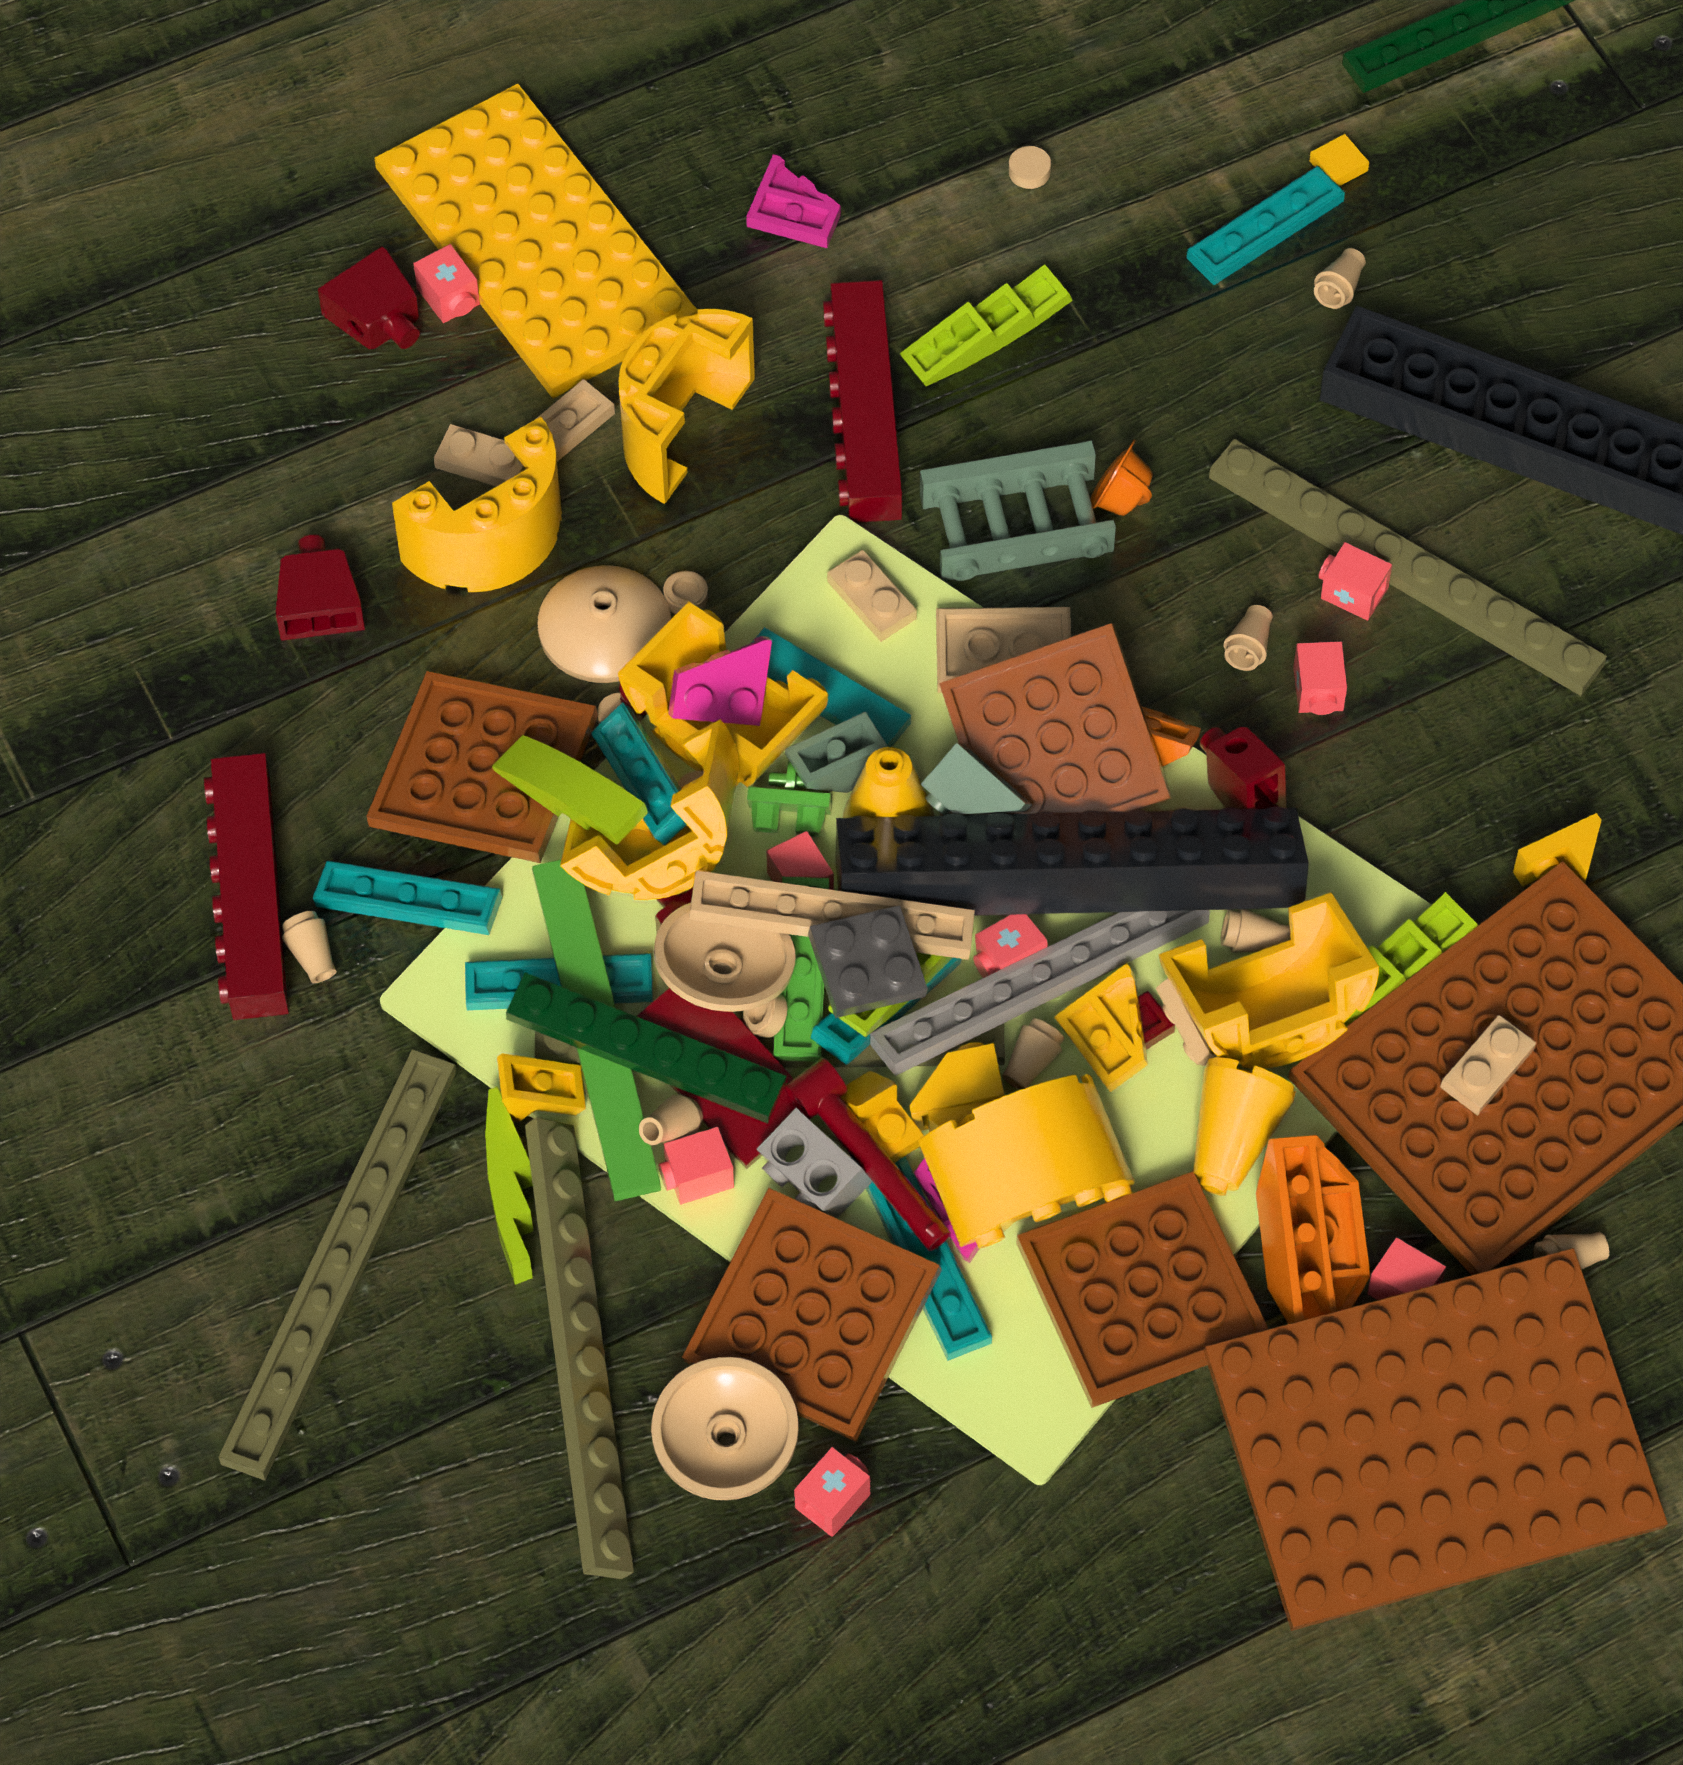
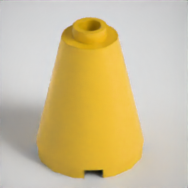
M883 747L877 749L868 757L845 805L843 818H852L854 816H934L932 805L925 799L927 796L926 791L921 785L910 757L901 749Z
M1215 1057L1208 1059L1203 1074L1193 1173L1200 1180V1186L1203 1190L1225 1196L1228 1190L1236 1191L1239 1189L1294 1102L1296 1091H1293L1295 1087L1292 1083L1264 1068L1254 1065L1252 1071L1237 1069L1238 1060Z

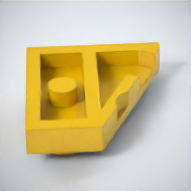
M1127 963L1054 1016L1109 1092H1112L1148 1065L1135 975Z

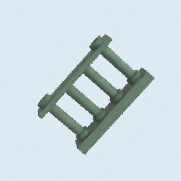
M1092 441L920 470V499L923 509L940 508L950 549L940 550L941 580L955 579L964 581L976 575L1079 557L1095 558L1104 553L1113 552L1116 529L1114 520L1096 522L1085 482L1094 480L1096 454ZM1068 485L1079 526L1053 530L1042 488ZM1024 492L1026 493L1036 534L1010 538L1000 496ZM980 499L983 500L993 541L967 545L957 503Z

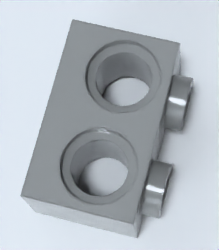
M797 1108L757 1148L767 1161L762 1169L779 1186L783 1187L789 1182L800 1192L794 1198L795 1200L835 1218H838L872 1183V1180L865 1171ZM799 1145L804 1146L803 1155L798 1160L786 1162V1155L791 1148ZM837 1176V1183L833 1189L824 1193L818 1192L819 1184L824 1178Z

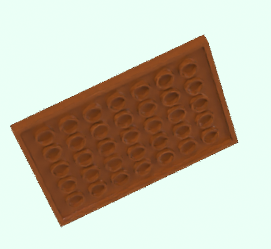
M1562 861L1347 1026L1348 1030L1339 1038L1294 1066L1288 1075V1079L1465 1269L1471 1275L1501 1267L1683 1121V984ZM1500 1015L1535 1041L1536 1046L1529 1057L1477 1116L1440 1088L1445 1076L1497 1016Z
M1574 1248L1209 1345L1203 1351L1291 1631L1660 1530L1668 1525Z

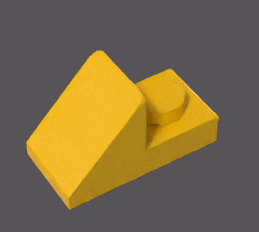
M1595 813L1519 849L1513 873L1522 887L1535 880H1539L1562 861L1585 883L1601 824L1599 815Z
M504 1053L497 1057L502 1102L513 1122L521 1121L536 1110L576 1116L586 1109L581 1065Z
M870 1070L846 1085L848 1092L841 1096V1098L894 1163L920 1147L918 1141L924 1137V1134L897 1101V1085L894 1081Z

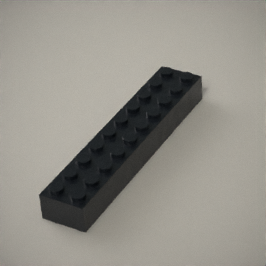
M1356 305L1324 369L1320 401L1683 535L1682 424Z
M1273 806L1267 809L1227 807L1221 810H1191L1182 808L1175 811H1145L1136 809L1129 812H1099L1091 810L1083 813L1039 812L1037 814L993 813L991 815L947 814L944 816L901 815L898 817L854 816L852 818H836L835 864L838 891L975 910L974 915L1289 908L1304 902L1306 899L1309 862L1297 808Z

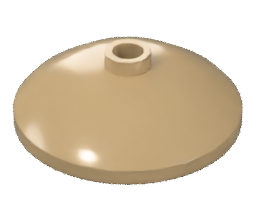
M593 566L569 574L548 592L539 610L538 633L544 652L560 670L580 680L595 683H611L619 681L618 672L671 620L669 605L661 590L644 575L619 566ZM603 605L610 606L608 609L599 610L596 608Z
M691 903L683 905L672 912L664 920L657 932L654 945V960L661 978L677 995L703 1008L734 1012L760 1007L779 996L785 990L793 975L796 955L794 944L789 934L689 920Z
M718 1357L700 1361L689 1366L668 1383L655 1405L651 1433L656 1456L664 1471L676 1484L690 1493L703 1498L734 1500L760 1492L772 1484L784 1472L796 1449L799 1424L791 1394L776 1375L765 1367L749 1360L734 1357ZM724 1433H731L736 1437L735 1441L730 1445H722L718 1442V1439Z

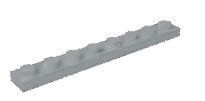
M1210 911L1119 912L873 1031L870 1034V1045L896 1076L1208 924Z

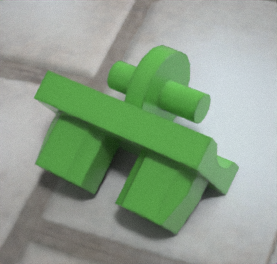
M788 761L787 773H769L768 785L785 787V790L748 786L747 802L749 808H752L751 813L755 832L778 833L780 811L797 812L795 831L797 835L807 831L810 837L821 836L825 816L831 815V794L797 791V788H807L790 761Z

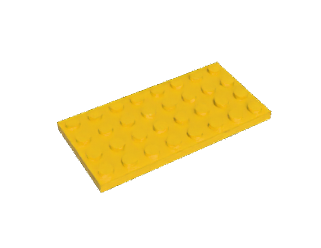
M519 84L374 157L376 169L438 250L451 244L477 278L481 306L553 399L569 391L583 379L587 381L621 363L628 349L638 336L658 321L674 314L677 319L698 314L696 307Z

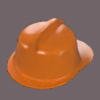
M1133 440L1130 447L1112 462L1098 482L1090 498L1093 508L1099 507L1116 515L1124 516L1137 505L1140 506L1148 503L1152 498V493L1148 488L1152 480V471L1133 451L1132 447L1136 440Z

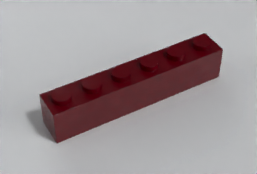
M882 280L831 283V301H823L824 327L833 328V336H826L827 362L836 363V371L829 372L830 398H839V407L832 408L833 434L842 433V443L835 444L836 470L845 469V480H838L839 506H848L849 519L855 523L902 520V491Z
M266 754L211 759L212 777H204L206 803L214 804L215 816H207V831L209 843H217L218 854L209 856L212 883H220V895L212 896L215 923H223V935L215 936L218 963L226 964V976H218L221 1004L229 1003L233 1020L289 1014L271 782Z

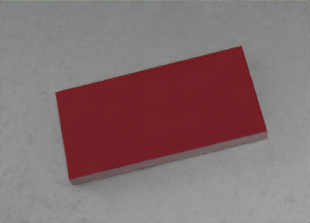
M669 988L637 1015L639 1018L786 1076V1084L793 1079L787 1070L733 1012L717 1011L697 1006L683 999ZM670 1085L678 1095L690 1097L698 1103L703 1115L702 1121L709 1129L719 1128L725 1146L746 1169L762 1157L757 1148L796 1108L783 1088L767 1124Z

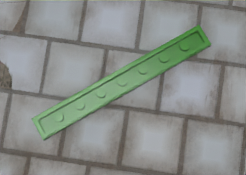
M561 860L532 866L533 877L561 987L616 1008L584 884L577 881L560 866ZM576 1048L614 1201L661 1191V1183L651 1145L645 1143L639 1134V1125L644 1117L632 1070Z

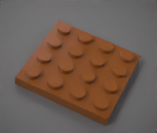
M1112 623L939 683L958 742L965 744L1032 804L1025 812H1010L1006 814H1037L1039 812L1083 813L1091 810L1099 812H1129L1172 798L1115 626Z
M427 671L366 816L369 827L541 863L558 816L496 773L492 765L522 735L544 743L580 762L598 718L596 706Z
M1193 1171L1017 1235L1016 1244L1091 1408L1208 1365L1203 1352L1206 1346L1269 1330Z
M768 1188L682 1359L690 1365L718 1357H734L755 1362L771 1371L786 1386L794 1401L797 1415L856 1442L942 1269L940 1265Z

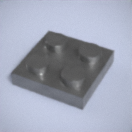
M900 905L809 927L808 936L835 1018L926 997L928 988Z

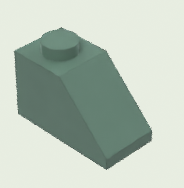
M863 712L786 748L785 755L807 789L848 793L853 790L868 757L877 749L888 746L867 713Z
M956 743L921 783L930 792L925 799L943 815H947L950 811L953 814L960 815L1025 812L1032 806L1025 797L965 744Z

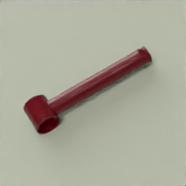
M822 1057L784 1085L788 1097L802 1114L809 1120L817 1114L822 1118L893 1208L907 1222L910 1229L928 1251L935 1250L950 1237L951 1232L927 1205L914 1186L841 1098V1096L848 1092L847 1087L836 1069L825 1058Z

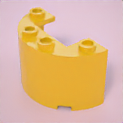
M697 309V315L678 319L675 314L653 324L638 336L622 361L619 372V397L625 460L638 484L648 494L664 504L688 473L687 467L667 458L666 448L684 425L685 418L682 410L696 392L733 410L755 380L753 318L722 309Z
M541 416L504 437L505 444L526 470L461 508L453 511L430 481L392 502L400 560L408 570L422 580L443 589L450 585L467 587L468 592H483L513 584L532 573L543 563L557 541V533L560 521H562V509L555 443L548 425Z
M688 602L618 672V677L622 689L636 713L641 714L645 710L649 715L650 722L655 725L651 732L684 763L696 771H704V768L683 746V740L714 722L674 719L668 715L673 675L675 669L693 662H705L711 655L727 649L724 625L720 618L712 611L707 609L703 611L691 602ZM793 670L787 676L788 685L779 680L775 682L767 677L760 726L724 723L733 737L738 752L739 772L737 785L742 782L746 787L751 786L826 708L828 693L818 681L812 678L806 679Z
M721 719L683 740V746L704 768L703 776L682 786V790L672 795L670 806L687 825L666 845H663L654 838L644 819L618 844L612 842L593 827L587 831L570 819L560 866L587 887L610 895L611 890L634 894V900L661 899L680 894L693 887L696 870L712 872L724 851L739 772V757L735 742Z
M1331 892L1288 908L1291 940L1272 947H1266L1261 951L1222 963L1214 968L1208 969L1206 945L1202 939L1159 954L1160 963L1165 974L1207 1044L1219 1058L1238 1060L1243 1068L1253 1069L1254 1065L1264 1069L1287 1065L1306 1058L1331 1044L1348 1030L1345 1022L1357 1009L1362 1012L1365 1010L1377 985L1379 966Z
M1085 1074L1081 1076L1083 1083H1079L1076 1075H1070L1008 1094L973 1109V1113L966 1115L958 1124L955 1119L944 1123L918 1141L960 1247L974 1242L977 1243L979 1249L996 1244L1005 1239L1003 1232L1017 1220L1033 1216L1035 1222L1048 1219L1062 1212L1060 1205L1076 1201L1077 1206L1082 1207L1096 1202L1103 1197L1107 1203L1133 1193L1131 1187L1134 1185V1179L1091 1075Z

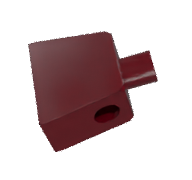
M383 246L318 288L322 315L366 348L376 349L392 339L401 349H407L418 340L420 331L413 325L419 318L416 295Z
M319 535L302 537L298 542L299 554L285 555L280 560L276 619L281 641L365 630L360 598L344 551L340 549L326 550L325 540Z
M1215 727L1208 730L1202 736L1200 746L1207 755L1208 784L1225 808L1267 809L1273 806L1287 808L1285 764L1247 727H1239L1228 734L1221 728Z

